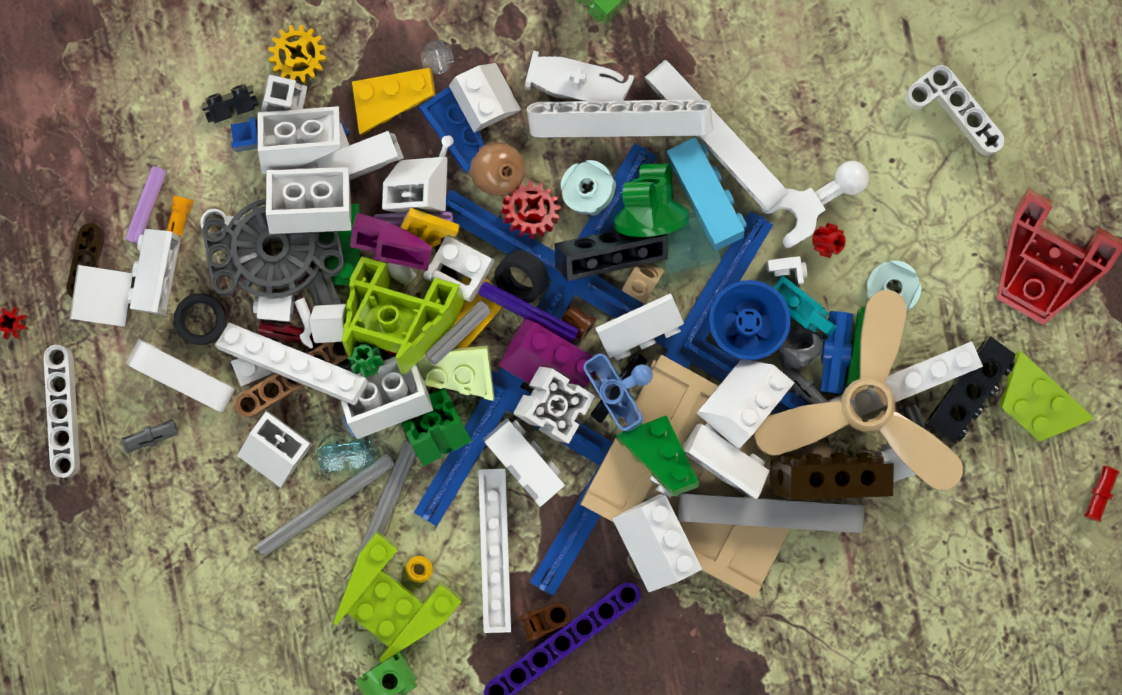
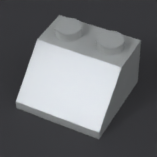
M496 63L479 65L455 76L449 85L474 133L521 110Z

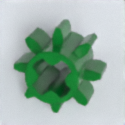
M368 343L354 347L352 356L348 357L353 373L359 374L361 372L366 379L368 376L378 375L380 365H384L379 348L376 346L371 349Z

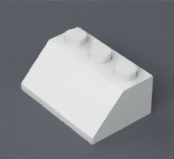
M349 167L267 170L266 218L269 234L351 230Z
M145 229L144 235L139 236L137 250L141 252L139 261H135L132 276L136 278L134 288L129 289L127 297L130 309L166 316L181 237L170 231Z
M670 293L596 327V331L609 358L615 356L616 361L631 355L629 349L640 345L642 350L655 344L654 338L664 334L668 338L681 332L679 326L684 323Z
M396 358L387 359L384 361V365H380L378 375L375 374L367 377L368 384L355 405L341 400L347 423L357 439L433 411V406L417 363L406 375H403L400 372Z
M741 359L699 409L697 414L739 449L754 434L794 382L772 364Z
M706 423L705 426L697 424L682 445L686 456L745 497L757 499L769 473V470L763 466L765 461L753 453L750 457L741 451L743 446L739 449L736 448L731 442L720 437L719 432L710 424Z
M660 493L612 518L648 592L679 582L702 570L666 495Z

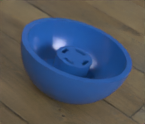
M739 281L723 289L715 298L709 316L710 330L716 343L727 354L742 360H758L773 354L784 343L790 329V312L784 298L773 287L759 281Z

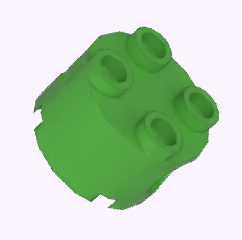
M400 651L394 657L387 659L383 663L381 662L364 673L362 676L365 680L362 677L354 680L363 695H395L397 693L405 695L417 687L415 681L418 678ZM385 674L393 679V686L389 690L385 689L382 685V678Z

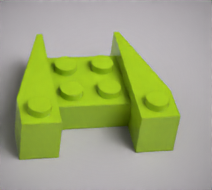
M361 256L350 278L349 299H347L346 324H344L342 343L348 357L352 356L354 347H358L360 343H368L371 346H377L378 348L397 353L395 358L400 372L406 375L425 355L426 351L454 325L465 303L460 284L434 278L425 298L420 299L389 290L388 287L392 279L386 263Z
M377 530L359 552L333 624L337 626L346 613L387 645L379 657V661L383 663L444 624L462 602V599L441 580L424 601L403 586L383 569L398 551V546Z

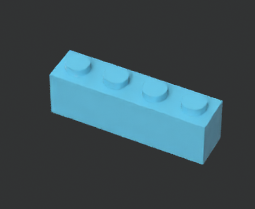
M695 137L667 150V160L714 251H717L744 238V228L747 226L741 213L736 214L732 207L734 200L728 189L723 190L720 184L722 177L716 166L711 167L708 158H710L708 149L704 143L699 144Z

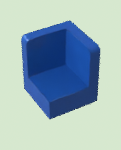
M255 117L249 118V122L230 124L233 138L231 146L235 152L258 149V121Z

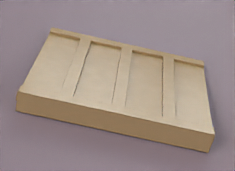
M657 355L656 359L649 366L652 369L653 378L648 385L642 387L635 402L644 416L642 424L667 415L682 446L697 424L706 425L707 422L697 412L719 386L667 357ZM624 421L622 427L627 426L626 421ZM754 432L742 445L741 451L749 457L753 453L765 461L763 466L769 470L758 498L789 500L770 493V460H780V456H769L761 452L756 445ZM719 433V436H720V437H722L723 439H725L726 441H728L724 436H722V435ZM615 437L580 504L613 522V517L660 493L656 490L658 485L650 480L651 472L641 462H638L632 456V453L625 446H622ZM817 442L785 455H796V458H805L806 454H821L822 457H830L834 449L821 442ZM687 457L699 481V487L684 493L745 497ZM679 495L678 497H667L678 518ZM679 521L702 570L752 598H756L769 569L791 528Z

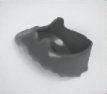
M802 325L795 328L790 326L787 338L778 349L782 365L787 369H799L810 364L820 355L823 345L822 340L824 339L823 332L819 329L813 332Z

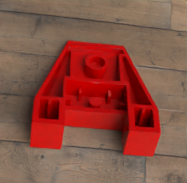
M1028 188L1014 210L996 299L1044 325L1112 268L1122 252V239L1099 227L1084 250L1041 226L1052 209V201Z

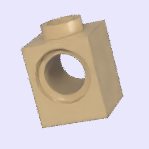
M654 263L635 266L622 291L645 304L665 270Z

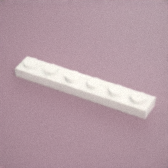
M228 323L215 344L218 350L352 405L357 403L368 384L365 377L232 323Z
M969 342L891 374L887 377L885 384L892 390L895 402L983 366L973 342ZM872 388L861 391L854 399H850V404L853 405L854 411L859 417L885 407L880 396ZM840 395V396H838V397H835V398H833V399H831V400H828V401H829V402L840 401L842 395Z
M506 469L478 470L484 633L511 632Z

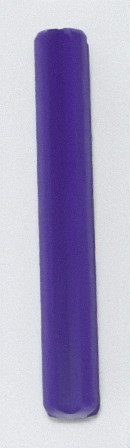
M483 282L478 291L480 296L539 324L569 342H572L578 333L577 328L488 282Z

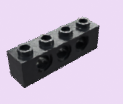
M613 230L554 243L555 268L567 281L666 260L668 259V235L636 237L627 236Z
M991 336L986 337L976 351L982 366L985 362L993 365V375L986 377L982 373L981 367L958 376L925 421L926 427L948 443H954L956 440L960 442L969 431L966 427L972 418L976 420L985 408L982 403L987 396L992 398L1000 387L997 382L1003 374L1008 376L1014 368L1015 362L1013 360L1015 359V353ZM969 384H974L978 388V396L975 399L969 398L966 394V388ZM954 406L960 407L963 411V416L959 421L953 420L950 415V411Z

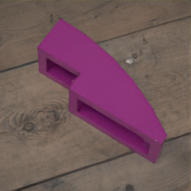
M359 213L356 215L350 247L376 252L375 260L428 271L432 251L430 245L410 232L389 222Z

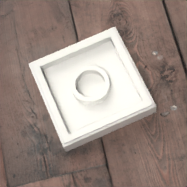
M78 265L70 319L125 327L128 309L127 297L131 288L132 273Z

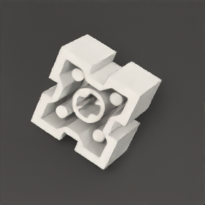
M539 366L529 386L534 388L530 396L523 395L513 414L530 425L539 426V430L552 439L569 444L579 426L574 420L578 414H586L595 396L579 385L569 384V379L554 369Z

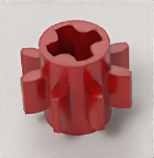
M827 223L826 227L819 226L812 236L814 250L820 252V256L831 258L832 253L838 255L845 247L846 238L843 235L844 231L839 230L838 225Z
M3 307V314L0 316V332H4L3 339L8 340L11 334L16 339H20L19 333L22 330L29 329L27 326H24V320L28 316H19V308L14 307L11 313ZM9 318L16 320L13 323V329L6 326L10 323Z

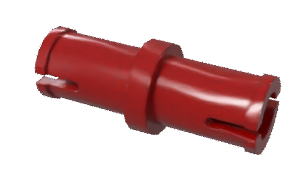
M1108 466L1102 467L1097 485L1091 490L1093 495L1084 517L1101 522L1108 500L1111 501L1113 497L1111 492L1120 473L1118 470Z

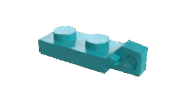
M781 276L773 288L784 298L790 316L806 329L816 332L819 328L825 334L831 336L837 329V326L826 318L829 312L825 310V307L786 276Z

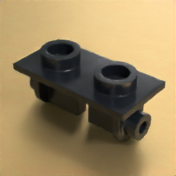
M241 84L233 87L231 93L222 96L220 93H216L205 98L206 102L202 103V110L209 109V112L205 113L208 123L214 122L216 124L232 118L229 108L233 106L237 115L255 110V106H258L259 102L256 95H250L254 93L253 85L246 87V84Z

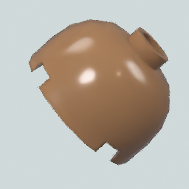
M491 142L483 145L471 161L470 174L473 183L481 191L492 196H505L517 190L525 177L526 165L522 155L514 147L506 143Z

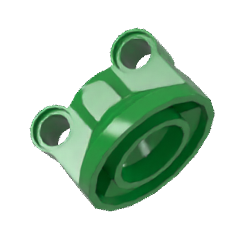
M642 164L639 170V178L631 182H625L622 193L625 207L615 215L613 220L614 229L618 233L636 237L668 234L686 226L690 219L689 210L674 201L671 165Z

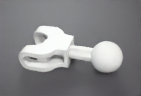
M847 161L838 167L835 179L814 192L812 187L805 191L786 189L788 194L768 212L761 206L760 208L765 214L786 209L795 215L796 226L783 239L785 248H791L813 234L817 217L826 210L824 208L825 204L843 193L857 195L863 192L869 184V172L862 163Z

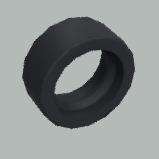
M515 250L508 253L496 267L494 275L498 288L527 303H531L538 298L548 285L549 278L546 267L541 260L524 250ZM510 267L518 268L526 273L531 279L533 287H528L518 282L512 275Z
M192 294L185 297L178 304L174 313V325L177 333L184 340L196 345H208L217 341L227 326V314L224 306L216 298L207 294ZM193 305H209L216 314L214 329L205 335H196L187 329L185 315L187 310Z

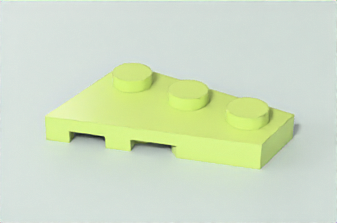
M488 346L452 349L436 365L429 362L425 355L417 362L426 386L459 391L461 394H472L484 397L487 400H494Z

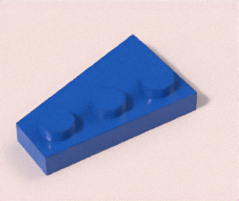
M447 87L419 106L418 110L441 141L444 136L449 135L453 138V144L447 150L466 174L470 171L473 157L480 151L479 149L484 143L480 130L475 133L473 132L450 87Z

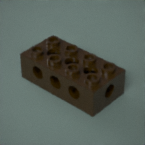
M859 452L856 453V457L847 456L844 453H832L831 458L822 457L821 454H806L805 458H796V455H780V460H770V493L789 500L893 496L894 463L884 461L883 456H872V453Z

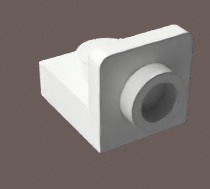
M800 256L768 260L766 262L767 273L774 272V277L790 275V270H794L796 285H802L804 283L803 279L807 278L806 263L801 262Z

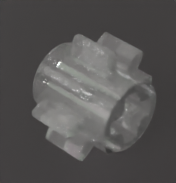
M441 40L428 42L424 46L425 51L420 52L424 69L431 68L434 74L446 72L450 68L449 63L454 62L450 44L444 46V42Z

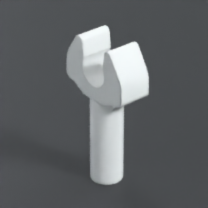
M301 298L295 301L305 327L304 332L300 335V339L305 346L313 349L312 341L310 340V335L312 334L309 321L311 313L305 298Z

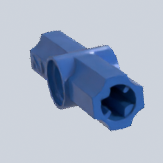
M830 311L828 320L837 326V329L831 336L827 334L826 339L823 341L821 353L823 367L819 392L843 394L846 368L849 366L851 359L852 343L850 342L853 314Z

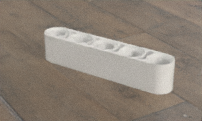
M52 345L44 353L50 468L57 477L69 478L76 475L80 469L74 357L71 350L67 347ZM61 350L64 353V361L56 365L53 361V355ZM63 377L66 381V387L63 391L58 392L54 386L55 381ZM61 404H64L68 410L66 417L60 419L56 414V409ZM62 431H66L69 435V442L65 446L60 445L58 442V435ZM67 458L71 463V468L67 473H63L59 467L61 460Z

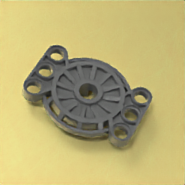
M266 198L252 202L241 209L231 219L228 226L218 218L209 219L204 223L203 238L211 284L214 291L220 296L232 295L239 285L243 290L258 297L268 299L285 298L306 288L317 277L320 270L325 275L336 276L344 269L339 231H331L334 233L335 238L329 244H324L319 240L322 232L269 234L266 206L257 208L266 204ZM250 210H253V211H251L250 213L246 214V215L241 219V221L239 220L245 213L249 212ZM213 225H219L223 228V233L218 238H211L208 235V230ZM271 239H275L276 242L284 245L282 252L276 256H269L265 253V249L271 243ZM217 251H225L227 253V260L222 264H216L212 260L214 253ZM330 256L339 259V266L334 270H329L324 266L325 260ZM313 263L316 265L314 270L311 269ZM306 274L309 275L305 282L295 287V283L300 281ZM223 276L232 279V285L227 290H221L217 287V281ZM242 276L246 279L244 283L240 281ZM254 284L260 288H265L266 293L256 291L250 288V286ZM286 287L291 289L282 293H273V289H283Z

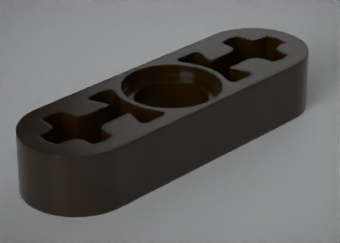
M94 223L84 224L78 231L67 282V292L72 298L79 258L82 255L88 254L93 259L91 267L98 268L105 234L103 229ZM91 229H94V233L98 234V238L92 239L90 247L96 248L95 253L87 249L81 250L82 245L88 247L89 239L85 237V233H90Z

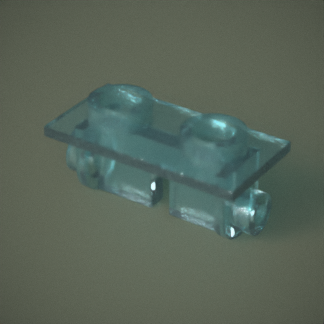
M358 439L344 445H337L336 443L323 445L322 448L317 450L319 470H325V473L345 470V460L349 461L350 469L368 467L369 464L374 463L373 454L371 453V441Z

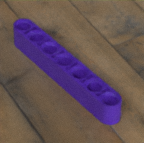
M623 582L569 621L565 626L561 627L492 678L485 686L484 695H490L489 688L494 684L503 687L504 695H514L634 607L640 600L639 588L632 582ZM625 587H631L636 592L635 598L630 602H625L620 597L621 590ZM609 603L613 606L614 612L611 617L603 618L599 615L598 609L601 604ZM582 619L589 620L592 624V629L587 634H581L576 629L577 623ZM558 636L569 638L570 646L567 649L559 650L555 647L554 641ZM537 652H543L548 656V662L544 666H537L533 662V655ZM516 668L523 669L526 673V679L522 682L513 681L511 678L512 670Z

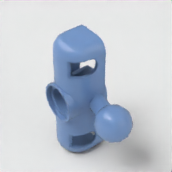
M597 354L586 361L584 371L617 426L627 432L639 427L644 421V416L638 409L629 389L635 385H648L653 378L652 369L647 365H637L632 370L631 376L622 380L606 355ZM596 371L600 380L595 381L591 377L590 372ZM618 386L620 388V395L617 399L612 400L610 398V391L613 387ZM623 416L627 426L622 427L617 418Z

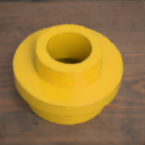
M415 556L406 564V574L415 583H423L432 575V563L424 556ZM417 564L424 566L423 574H417L414 571Z

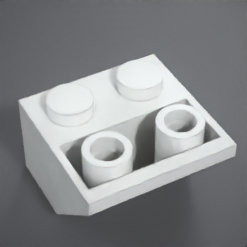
M447 158L399 160L383 182L382 209L394 213H408L410 207L423 212L445 211Z
M266 411L250 432L237 456L281 488L313 443L272 413Z

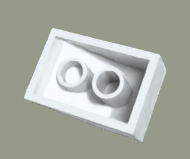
M339 106L258 112V154L262 174H266L267 170L296 169L341 148Z

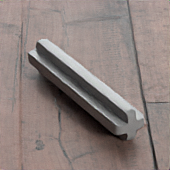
M482 301L478 302L426 351L425 356L428 361L434 365L438 364L490 314L489 307Z

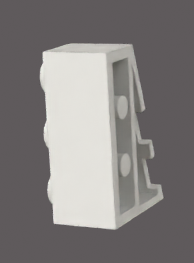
M506 418L484 437L483 441L541 507L565 486L558 477L561 472L552 461L546 464L540 457L544 452L534 440L528 443L522 436L526 431L517 420L511 423Z

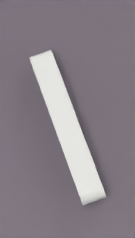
M666 60L645 76L646 82L662 100H703ZM711 108L712 132L696 137L705 144L706 148L752 198L768 212L788 194L787 190Z
M707 100L536 102L527 107L530 134L534 137L700 136L709 134L713 130L711 103Z

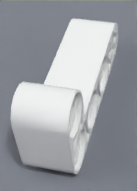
M943 65L934 67L916 81L905 93V103L913 110H920L936 99L980 154L991 156L1003 147L1004 136L948 67ZM939 73L943 75L945 85L939 86L933 81L934 74ZM919 90L923 92L924 101L916 102L912 97V91ZM952 94L959 95L962 99V106L956 107L952 105L950 96ZM968 115L978 118L979 126L977 128L968 125ZM985 127L986 131L978 137L976 134ZM993 138L995 142L987 147L985 142L987 139Z
M138 339L126 362L130 367L221 413L224 412L235 391V388L172 357L141 339Z

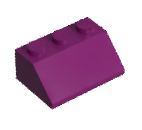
M524 318L498 366L529 384L539 366L552 368L568 378L569 384L579 385L584 389L590 382L584 371V364L593 356L539 324ZM595 371L590 372L591 377L594 375Z

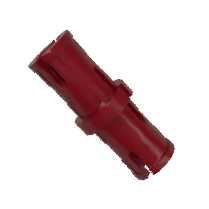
M261 320L258 334L267 338L281 340V343L285 344L288 341L303 344L300 335L304 332L305 328L291 326L289 322L279 324ZM311 334L310 340L313 343V335Z

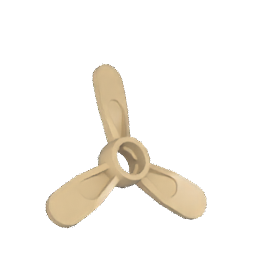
M881 290L873 294L868 300L860 336V379L853 381L844 390L840 401L805 405L767 417L755 431L756 445L761 452L769 456L785 455L813 445L850 425L853 429L860 432H875L878 430L900 460L931 487L938 490H947L954 487L960 481L963 474V466L959 457L929 431L895 411V398L892 390L885 384L899 350L907 310L902 296L895 291ZM872 388L882 399L885 411H881L876 418L863 422L862 418L855 413L853 405L850 404V399H854L861 391Z

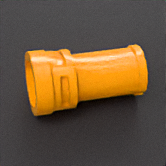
M173 195L172 212L166 231L183 237L188 213L191 212L194 201Z

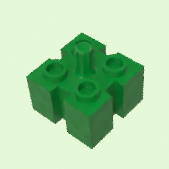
M445 388L429 394L433 411L401 422L423 467L443 457L441 452L448 454L451 449L455 451L472 442Z

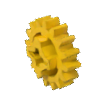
M289 25L288 33H285L282 29L279 30L282 37L280 39L273 37L272 41L276 46L268 47V51L274 54V56L268 58L269 62L277 64L273 68L274 72L282 71V78L290 76L291 80L296 81L297 78H300L303 84L306 83V77L309 75L311 78L316 79L314 71L322 72L324 69L320 62L327 61L326 56L321 55L322 52L327 50L326 46L318 45L323 40L319 35L314 38V29L311 28L306 33L303 25L299 26L298 31H295L292 25ZM300 37L298 41L288 42L292 38ZM311 43L315 48V58L309 54ZM290 50L299 52L301 50L302 54L306 59H304L303 57H296L294 60V56L292 55ZM281 51H283L286 54L287 58L284 62V66L280 59ZM304 66L308 67L303 71H296L297 68Z

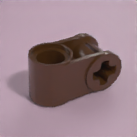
M558 601L517 616V619L524 626L527 634L526 641L530 642L565 626L570 619L571 611L567 604ZM556 607L562 608L566 614L565 620L561 622L554 621L551 617V610Z

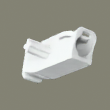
M533 51L525 89L531 90V86L552 97L572 102L624 101L632 87L634 76L629 75L628 80L623 83L624 77L611 69L564 57H539V52Z
M340 123L341 148L296 169L349 167V180L381 169L389 163L402 160L404 157L395 134L386 131L349 145Z

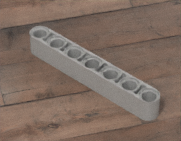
M682 493L679 494L677 519L684 522L863 533L865 505Z

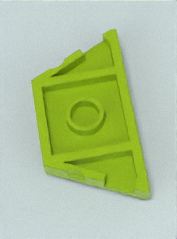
M1018 350L1016 352V362L1012 373H1009L1006 382L1007 388L1002 394L999 406L1039 442L1091 421L1094 418L1022 351Z

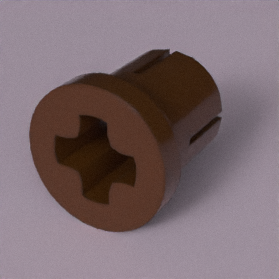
M575 305L562 318V321L578 329L576 338L580 341L587 336L597 322L595 317H589Z

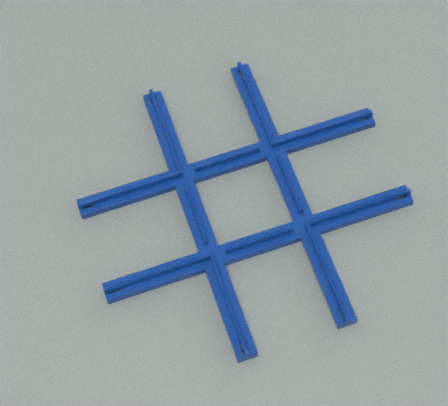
M636 143L633 144L613 178L616 182V188L611 202L599 214L590 216L578 238L614 230L613 220L615 215L625 207L622 195L625 182H631L639 178V170L637 169L644 157L646 158L642 164H654L658 156L648 151L649 149L645 147L643 148ZM450 189L446 196V209L442 212H451L453 223L459 224V227L505 254L515 250H524L541 260L546 267L548 279L552 282L536 308L561 320L576 295L616 319L645 305L596 275L567 281L555 268L554 250L534 238L530 239L527 234L520 237V230L516 229L511 232L510 224L504 223L502 219ZM447 206H449L450 208H452V209H454L455 211L459 212L461 215H459V214H457L456 212L452 211L451 209L447 208ZM751 211L745 219L747 227L744 228V238L730 244L684 324L679 326L681 332L668 338L664 334L654 338L658 345L667 349L664 356L687 369L692 364L721 382L739 363V360L705 340L711 331L709 324L710 310L715 298L723 289L741 280L773 226L764 217L758 216ZM754 222H756L749 235H747ZM501 367L497 373L491 370L494 400L491 401L482 397L465 426L472 442L455 451L451 449L414 511L415 514L435 526H438L486 446L483 438L497 427L506 410L513 414L523 395H531V393L521 388L524 380ZM788 390L771 412L777 414L797 408V406L801 407L809 404L802 397L798 398L795 393ZM576 420L574 422L578 423L579 426L569 444L560 443L599 466L530 583L552 596L555 594L601 516L580 503L613 443ZM438 502H440L439 505H438V507L436 508L434 514L431 516V514H432V512L434 511L435 507L437 506ZM551 568V569L549 570L548 574L546 575L545 579L543 580V582H541L542 579L544 578L545 574L547 573L548 569Z

